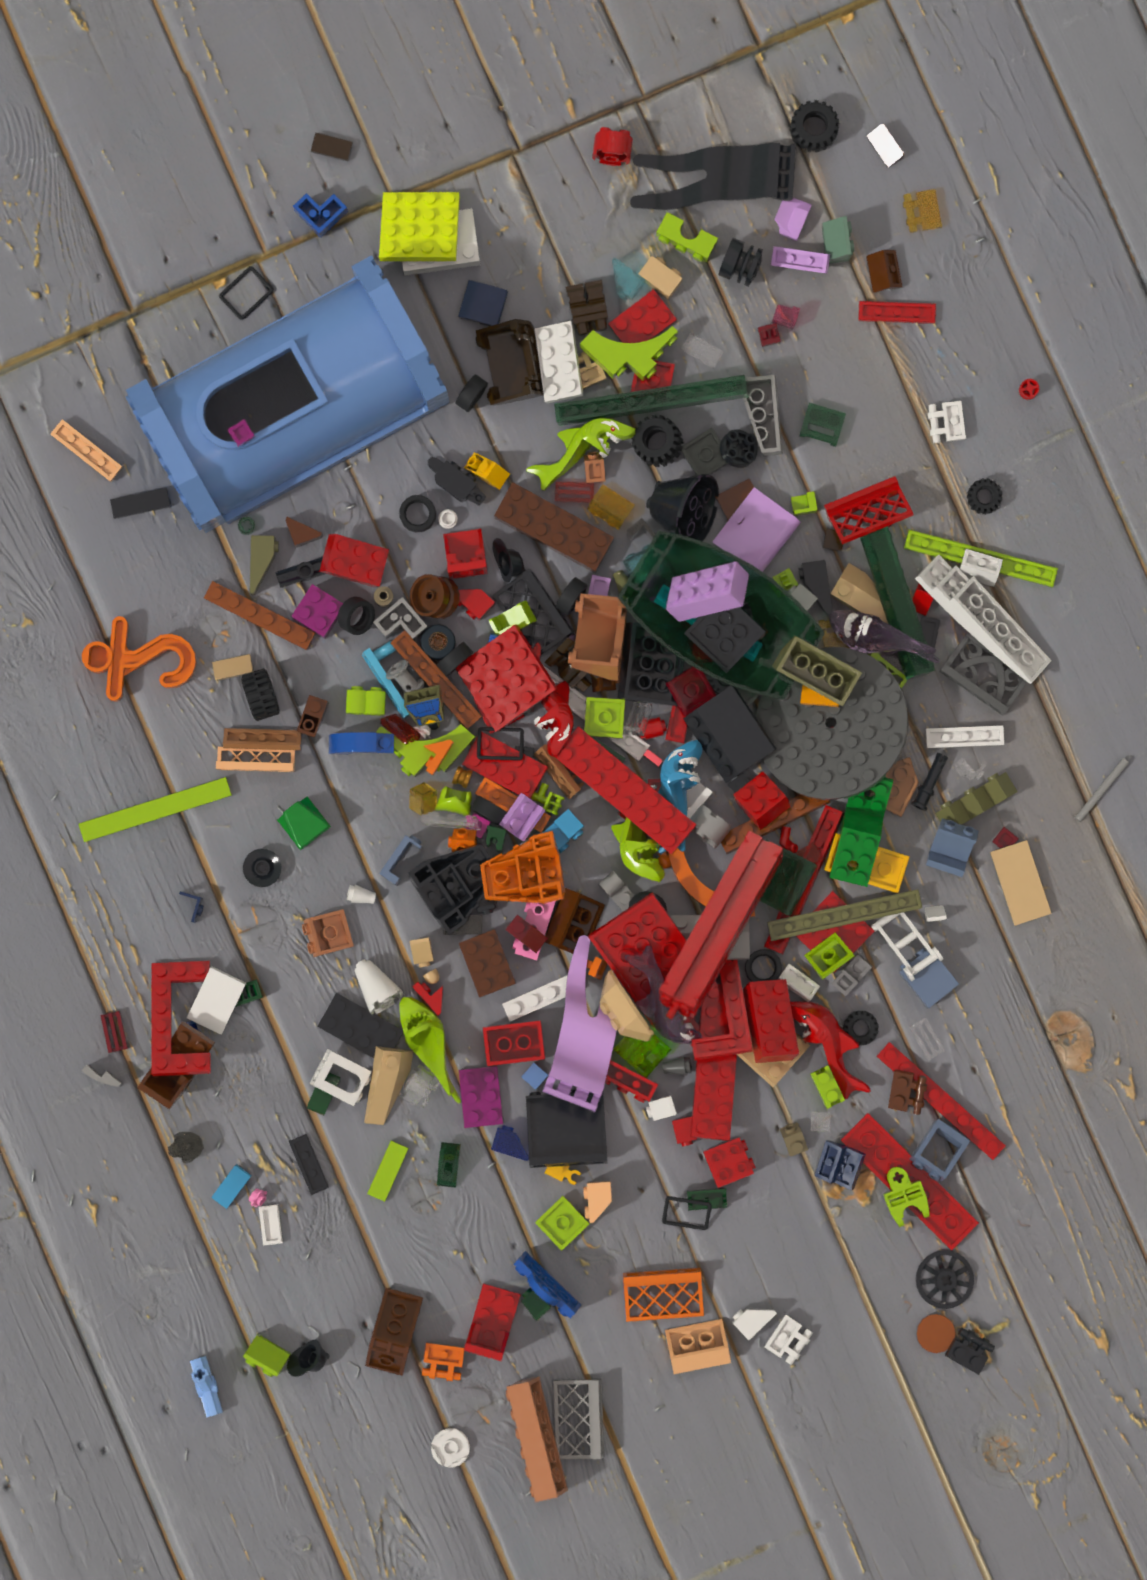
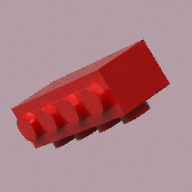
M610 1060L605 1084L610 1085L612 1082L618 1085L617 1090L625 1094L628 1091L635 1094L634 1099L642 1103L645 1100L650 1102L658 1084Z

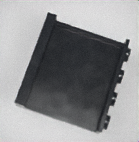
M571 1090L569 1095L573 1097L576 1090ZM541 1092L529 1093L530 1096H526L530 1168L608 1164L603 1092L595 1112L550 1094L541 1095ZM589 1092L586 1102L591 1103L594 1093Z

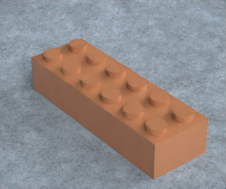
M540 1377L517 1381L507 1386L506 1397L511 1403V1417L516 1423V1437L521 1443L520 1453L526 1462L525 1473L527 1478H530L531 1496L535 1498V1502L559 1497L567 1492L568 1488Z

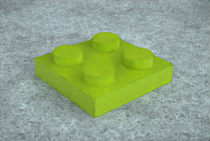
M586 697L584 731L591 737L623 739L625 700Z
M564 1196L535 1222L561 1251L590 1224Z

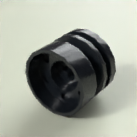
M732 238L718 275L730 280L734 273H737V283L739 284L743 276L747 278L744 286L749 287L750 283L756 278L762 263L763 249L758 248L756 255H752L753 245L745 252L743 251L744 242Z

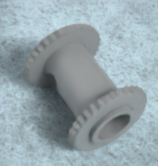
M407 660L395 663L386 673L387 679L391 680L394 678L404 690L401 695L403 699L404 693L422 689L424 685L422 679L415 680L406 669L408 666Z

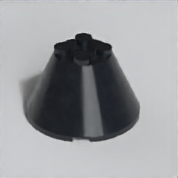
M708 474L663 482L657 481L652 497H649L646 507L649 508L651 517L682 548L691 550L694 545L699 546L703 542L713 525L718 508L715 506V497H719L717 481Z

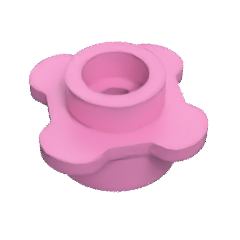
M255 1189L249 1197L251 1206L256 1208L261 1206L267 1198V1191Z

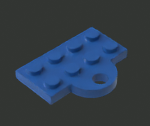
M526 1251L514 1263L516 1271L520 1275L527 1277V1281L533 1291L546 1303L557 1306L558 1311L564 1317L568 1316L571 1318L580 1308L581 1304Z

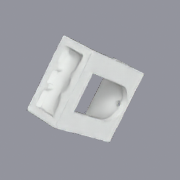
M327 1049L310 1084L354 1106L362 1097V1089L371 1080V1071ZM333 1063L356 1074L360 1078L352 1093L346 1092L325 1081Z

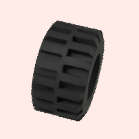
M814 100L813 103L807 101L805 105L801 104L792 116L790 125L791 136L794 137V142L799 144L801 149L806 148L808 152H811V150L819 152L820 149H827V146H831L837 137L839 130L837 113L833 111L831 105L828 107L824 101L822 103H818L819 100ZM810 117L820 118L824 121L826 130L820 135H811L805 131L803 127L804 121Z
M651 415L652 418L649 419L647 416L644 418L645 421L643 423L641 421L637 423L639 425L638 428L635 427V435L631 438L634 441L632 443L634 451L650 466L653 464L655 467H659L661 464L664 467L667 466V462L672 464L674 462L673 458L680 456L678 451L683 449L681 446L683 443L681 431L669 418H665L662 415H659V417ZM659 432L666 433L667 439L661 448L656 450L649 449L648 443L654 434Z
M263 668L242 675L243 689L253 718L256 721L278 715L280 709L268 672Z

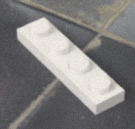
M1003 726L926 729V748L1004 745Z
M568 975L503 1003L502 1005L509 1021L511 1022L565 998Z

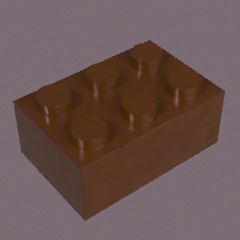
M495 929L459 943L479 998L516 984Z

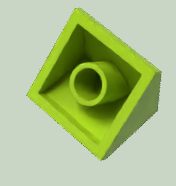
M834 933L804 956L819 977L824 979L853 958L854 954L840 937Z

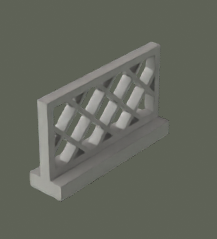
M602 1379L554 1380L555 1440L560 1459H603ZM580 1384H588V1393L584 1398L576 1391ZM559 1385H567L571 1389L565 1398L559 1393ZM573 1392L581 1399L575 1407L566 1400ZM564 1402L572 1409L566 1417L559 1412V1407ZM583 1402L589 1407V1413L585 1417L576 1410ZM573 1412L582 1419L576 1427L567 1420ZM564 1422L573 1429L567 1437L560 1432V1426ZM583 1422L590 1427V1432L585 1437L577 1430ZM574 1432L583 1439L576 1447L568 1440ZM565 1441L573 1448L569 1455H561V1446ZM584 1441L590 1446L591 1454H582L578 1450Z

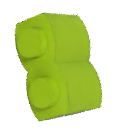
M351 686V690H347L346 714L385 716L386 692L382 691V688L371 687L370 691H365L363 687Z

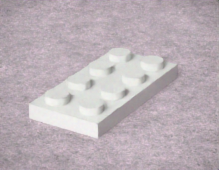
M567 321L535 328L545 402L548 404L583 396L573 322Z

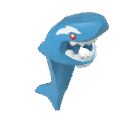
M698 740L690 741L672 751L664 760L660 773L661 787L658 793L686 816L687 790L700 784L701 781L698 773L692 772V768L698 765V761L703 753L702 745ZM685 840L678 848L682 852L686 850ZM660 845L658 852L661 855L666 850Z

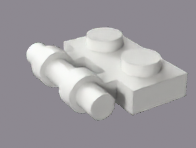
M961 401L942 403V411H937L936 404L928 405L929 413L927 415L931 423L930 436L933 438V444L941 443L940 435H946V442L966 439ZM943 417L944 428H939L938 418Z
M785 1314L764 1347L780 1358L784 1352L788 1353L789 1356L785 1361L792 1365L795 1359L798 1360L800 1357L799 1353L805 1344L808 1345L810 1342L809 1338L813 1332L806 1329L803 1335L800 1334L798 1331L802 1325ZM796 1337L797 1339H799V1341L797 1342L795 1347L791 1349L788 1346L793 1340V1338Z

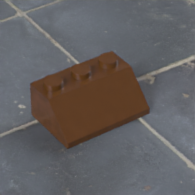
M565 888L564 899H561L558 903L545 935L548 938L545 943L573 954L579 937L582 935L588 936L595 931L605 904Z

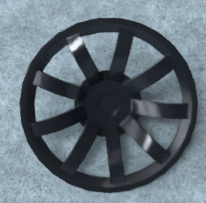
M941 1250L933 1252L921 1262L916 1273V1286L919 1294L928 1304L940 1309L954 1308L961 1305L970 1296L974 1286V1274L969 1262L963 1256L953 1251ZM940 1255L952 1256L948 1268H944ZM934 1257H936L939 1267L938 1271L926 1265ZM956 1259H959L965 1267L954 1272L952 1271ZM923 1268L933 1274L934 1279L921 1280ZM968 1271L969 1283L957 1280V1276ZM935 1284V1287L926 1296L921 1285ZM956 1285L968 1287L963 1297L954 1288ZM939 1290L942 1291L941 1304L931 1300ZM947 1291H951L958 1301L946 1304Z

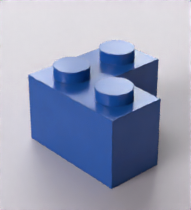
M306 193L293 205L294 211L320 238L348 213L347 207L335 194L319 206Z

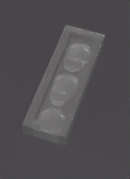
M428 812L427 815H421V823L426 826L481 830L482 822L476 816L466 815L465 818H458L456 814L439 816V813Z

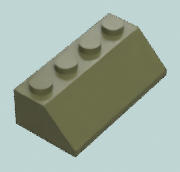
M794 636L782 648L772 665L782 674L841 706L845 704L862 674L861 671L797 636Z

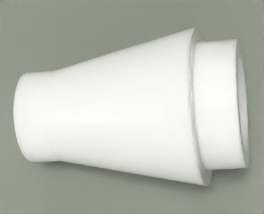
M356 884L354 886L350 885L346 900L351 901V903L374 904L376 893Z

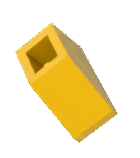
M475 452L464 467V469L499 490L510 475L496 462Z

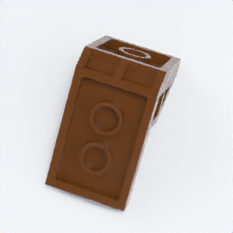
M182 1021L172 1037V1054L209 1053L215 1042ZM151 1067L137 1088L170 1110L186 1091L196 1074L152 1076Z
M385 1288L370 1340L365 1366L403 1376L423 1297Z

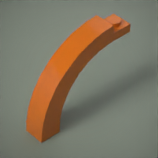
M677 849L673 855L668 852L672 870L681 886L693 899L706 907L714 891L701 883L693 874L686 861L684 851L682 852Z

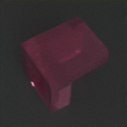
M777 305L772 323H777V325L794 330L800 308Z

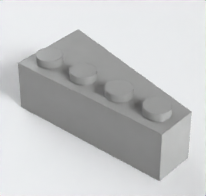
M775 375L736 379L763 456L783 454Z

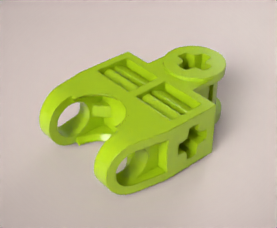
M900 1167L891 1168L887 1173V1180L891 1190L882 1194L888 1210L899 1228L904 1226L902 1218H904L903 1213L908 1206H916L922 1212L924 1218L929 1217L927 1197L921 1181L917 1180L911 1183L904 1169ZM896 1172L902 1174L900 1182L893 1180Z

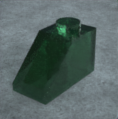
M441 1142L437 1186L456 1188L461 1144Z

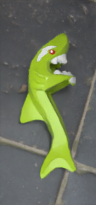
M597 418L587 422L580 428L560 431L557 435L565 443V454L558 462L550 465H533L527 467L526 472L538 476L541 480V490L545 491L555 480L573 467L592 445L599 449V454L605 458L609 456L611 450L609 447L610 443H607V440L610 438L615 443H619L622 440L631 439L635 435V428L611 418Z

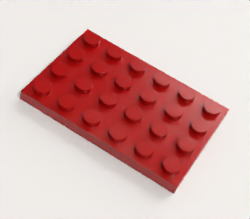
M652 892L589 934L588 937L655 1028L668 1019L666 1014L670 1009L661 1003L659 989L665 982V978L687 940ZM715 980V982L713 983V985H712V987H711L710 990H712V989H714L715 987L718 986V983H717L716 980Z

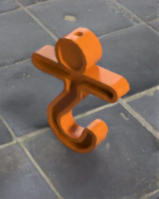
M122 616L114 618L112 622L110 647L103 642L96 641L86 645L82 652V662L88 670L97 674L108 671L106 695L113 702H118L123 696L124 676L139 669L166 651H174L180 657L178 668L172 672H164L159 678L160 684L166 689L178 688L187 683L194 675L197 665L196 654L190 643L181 636L174 634L160 635L135 651L129 650L127 648L129 623Z

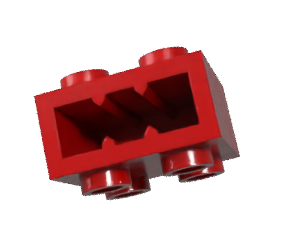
M737 1137L703 1151L717 1188L754 1174L753 1169L756 1167L752 1158L748 1159L745 1151H748V1147L744 1139L740 1140V1137Z

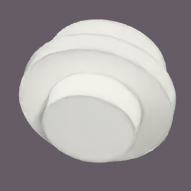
M450 509L442 511L438 518L439 524L446 529L453 528L458 521L457 514Z

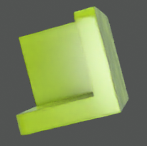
M814 491L807 492L806 495L791 497L794 516L817 513Z

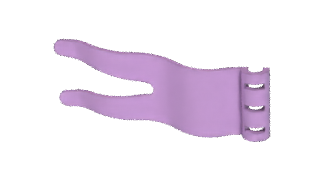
M582 935L577 941L568 971L562 1027L551 1071L543 1092L595 1112L604 1089L616 1030L612 1027L608 1015L602 1012L600 1004L596 1017H590L587 1013L585 978L590 939L588 936ZM555 1080H560L557 1090L552 1089ZM572 1086H575L577 1089L572 1097L569 1094ZM589 1092L594 1093L591 1103L586 1102Z

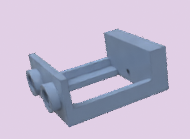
M405 835L379 873L396 886L401 879L391 872L412 843L420 850L423 849L420 845L422 842L413 835L410 837Z

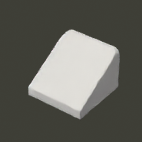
M942 905L925 907L924 909L927 922L947 919L944 906Z

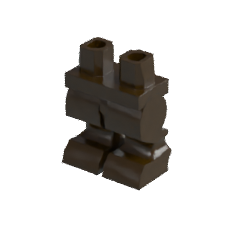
M602 280L585 283V290L588 293L587 303L584 298L583 283L566 286L567 297L570 298L569 306L574 327L576 326L579 335L589 334L588 324L595 323L597 332L606 331L608 314L605 296L602 292Z
M573 633L544 663L550 667L556 665L559 676L569 683L568 685L571 688L576 686L579 690L585 692L592 685L585 677L588 673L571 668V664L568 663L567 652H573L575 647L576 635ZM590 674L595 680L599 677V676Z

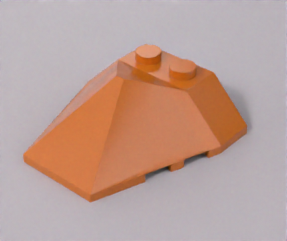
M553 831L533 835L529 838V841L521 845L517 844L509 852L501 853L480 865L486 900L548 903L564 899L565 885L562 865Z

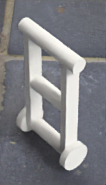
M904 912L884 916L871 925L874 932L877 930L880 932L904 964L905 968L903 971L911 982L915 980V974L938 959L940 962L944 960L936 947L931 949ZM901 915L913 932L894 944L882 927ZM918 938L930 955L911 967L899 950Z

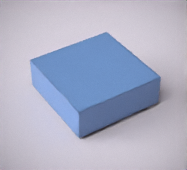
M533 1063L521 1078L536 1090L548 1074Z

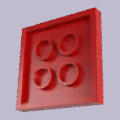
M832 891L813 912L847 904ZM865 921L797 935L796 937L811 951L829 936L836 933L851 952L854 953L874 930Z

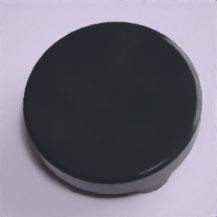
M730 430L720 442V452L723 459L733 467L744 468L749 466L756 459L758 453L756 437L743 430Z

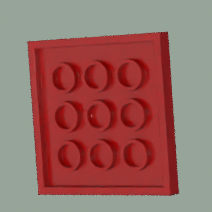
M517 624L511 626L455 668L495 732L500 731L558 689Z

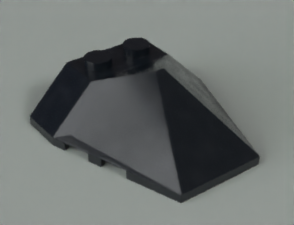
M482 844L423 861L408 872L416 891L433 917L448 935L467 922L469 915L479 906V902L484 897L480 865L490 860L491 857Z

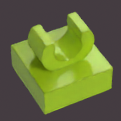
M790 568L772 577L781 595L789 591L794 585L798 586Z

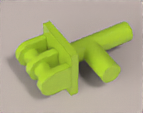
M541 783L538 793H534L532 800L545 804L543 808L546 812L558 816L559 813L557 811L562 807L560 804L565 798L553 792H549L548 797H546L545 794L549 785Z

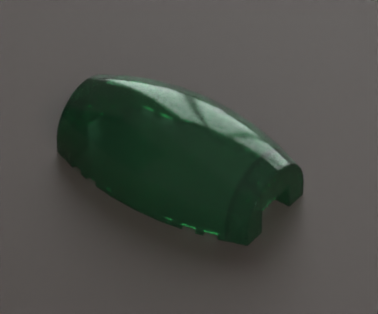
M660 530L657 531L617 597L632 617L653 638L689 665L731 686L783 700L794 685V680L777 671L772 666L780 651L794 636L817 647L825 634L811 614L791 594L750 563L708 543ZM737 562L749 574L744 602L749 603L752 616L760 625L764 622L766 623L765 628L768 630V633L759 640L763 645L753 661L743 656L725 673L684 634L691 624L685 620L678 622L665 608L653 601L663 584L670 588L672 577Z

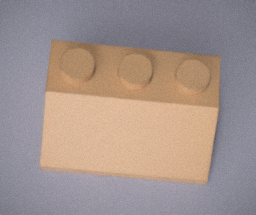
M722 1319L665 1330L673 1374L731 1363Z

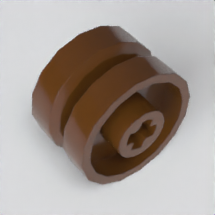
M432 574L422 575L417 578L410 590L411 607L421 616L445 619L456 611L459 604L460 594L458 586L448 577Z

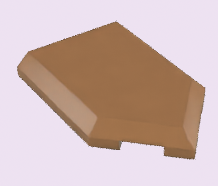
M910 757L897 761L885 776L894 779L886 810L899 817H902L919 783ZM871 790L868 797L874 796L875 792Z

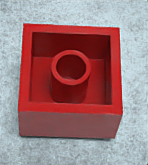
M764 771L733 794L737 805L760 830L791 807L787 796Z

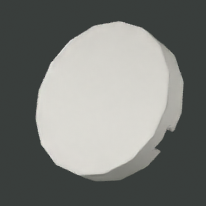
M446 1428L435 1435L431 1445V1452L438 1464L445 1467H456L467 1459L470 1452V1443L468 1437L462 1431L456 1428Z

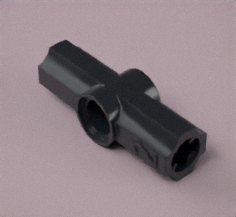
M323 557L275 572L280 588L325 575L326 573L319 572ZM303 567L311 569V573L308 576L300 574V570Z

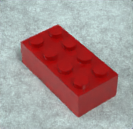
M786 979L749 982L743 988L755 1063L793 1060L799 1054Z

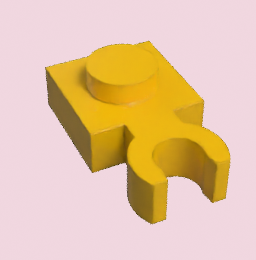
M569 1166L547 1167L545 1174L561 1182L566 1177L569 1183L576 1185L577 1182L571 1179V1175L574 1173L581 1175L578 1170H569Z

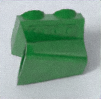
M308 796L301 801H297L277 819L300 850L307 847L331 827Z

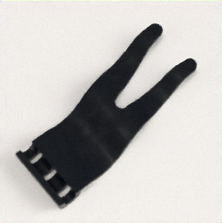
M780 143L750 146H715L674 156L637 154L633 157V164L638 167L667 172L705 170L707 176L705 179L674 191L633 196L630 199V205L637 209L673 210L716 200H751L769 197L776 200H792L796 144L789 146L780 145ZM780 153H791L790 157L780 156ZM779 170L789 171V174H779ZM778 188H788L787 192H780L777 190Z

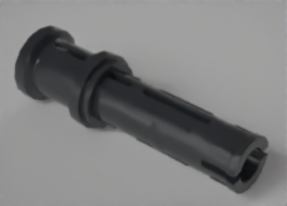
M941 753L936 754L923 785L918 787V794L915 800L911 802L912 806L920 810L927 811L928 801L931 796H934V786L948 760V757L944 755L941 762H939L942 756Z

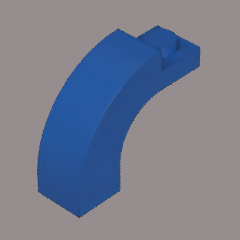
M374 732L330 734L329 754L394 753V734Z

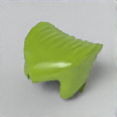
M445 786L441 790L435 811H448L471 818V792L459 791Z

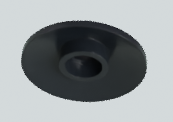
M268 849L252 851L247 855L243 863L245 878L249 883L257 887H268L274 884L280 877L282 870L279 857ZM265 865L266 871L261 872L259 867Z

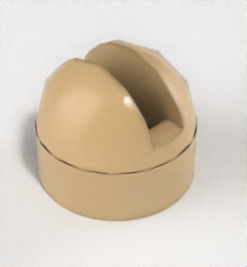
M435 968L424 974L423 978L427 983L435 984L439 981L440 976Z

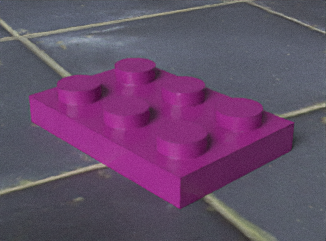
M498 1066L459 1070L464 1128L503 1124Z

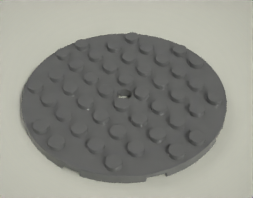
M825 647L820 649L862 672L843 706L839 705V707L801 704L802 684L778 671L777 674L779 676L764 690L761 696L756 718L777 748L764 757L763 760L768 769L781 783L798 794L819 800L845 799L861 794L875 786L886 776L892 766L897 763L908 735V708L905 696L897 680L879 661L855 649ZM836 719L835 727L828 728V720Z

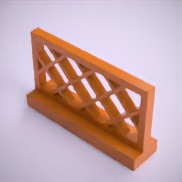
M701 1268L623 1273L626 1322L704 1316ZM698 1282V1290L693 1295L685 1289L689 1283ZM670 1284H676L680 1288L674 1296L665 1290ZM651 1285H656L661 1289L655 1297L646 1292ZM628 1287H637L641 1292L634 1299L628 1294ZM682 1291L690 1296V1299L684 1305L676 1299ZM663 1292L671 1298L665 1306L656 1300ZM643 1294L651 1299V1302L645 1308L637 1302ZM692 1300H695L699 1304L700 1311L691 1312L686 1307ZM673 1301L682 1307L677 1313H671L667 1309ZM655 1302L662 1310L658 1314L653 1315L648 1311V1308ZM634 1304L643 1310L638 1316H630L629 1309Z

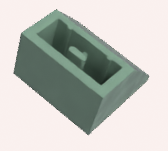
M847 216L822 223L825 254H830L829 264L848 262L853 255L854 242L849 238L851 237L852 226L851 221L847 222Z

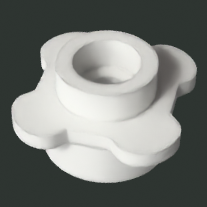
M416 725V727L412 728L414 731L412 735L420 741L431 740L429 736L431 729L427 725Z

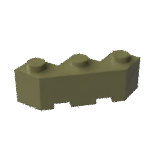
M1006 772L1000 776L998 773H995L987 778L988 783L977 789L973 786L964 792L966 796L954 803L949 800L941 805L942 810L935 814L940 822L943 818L962 825L1018 791Z

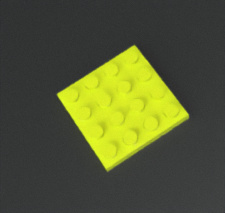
M383 192L379 261H456L460 204L459 192Z

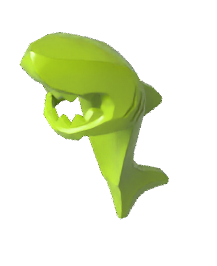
M627 817L624 823L612 825L611 829L620 843V855L625 866L641 877L660 882L664 878L665 871L659 864V860L653 859V854L658 851L660 845L653 839L647 840L646 833Z
M403 997L400 1001L399 1010L406 1044L437 1077L448 1096H452L457 1103H460L461 1099L446 1069L443 1023L424 1003L413 997Z

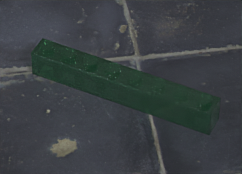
M888 526L860 537L906 680L925 676L935 671L934 662L930 656L928 644L924 638L916 607L913 604L910 589L906 583L904 571L900 565L898 553L894 547Z

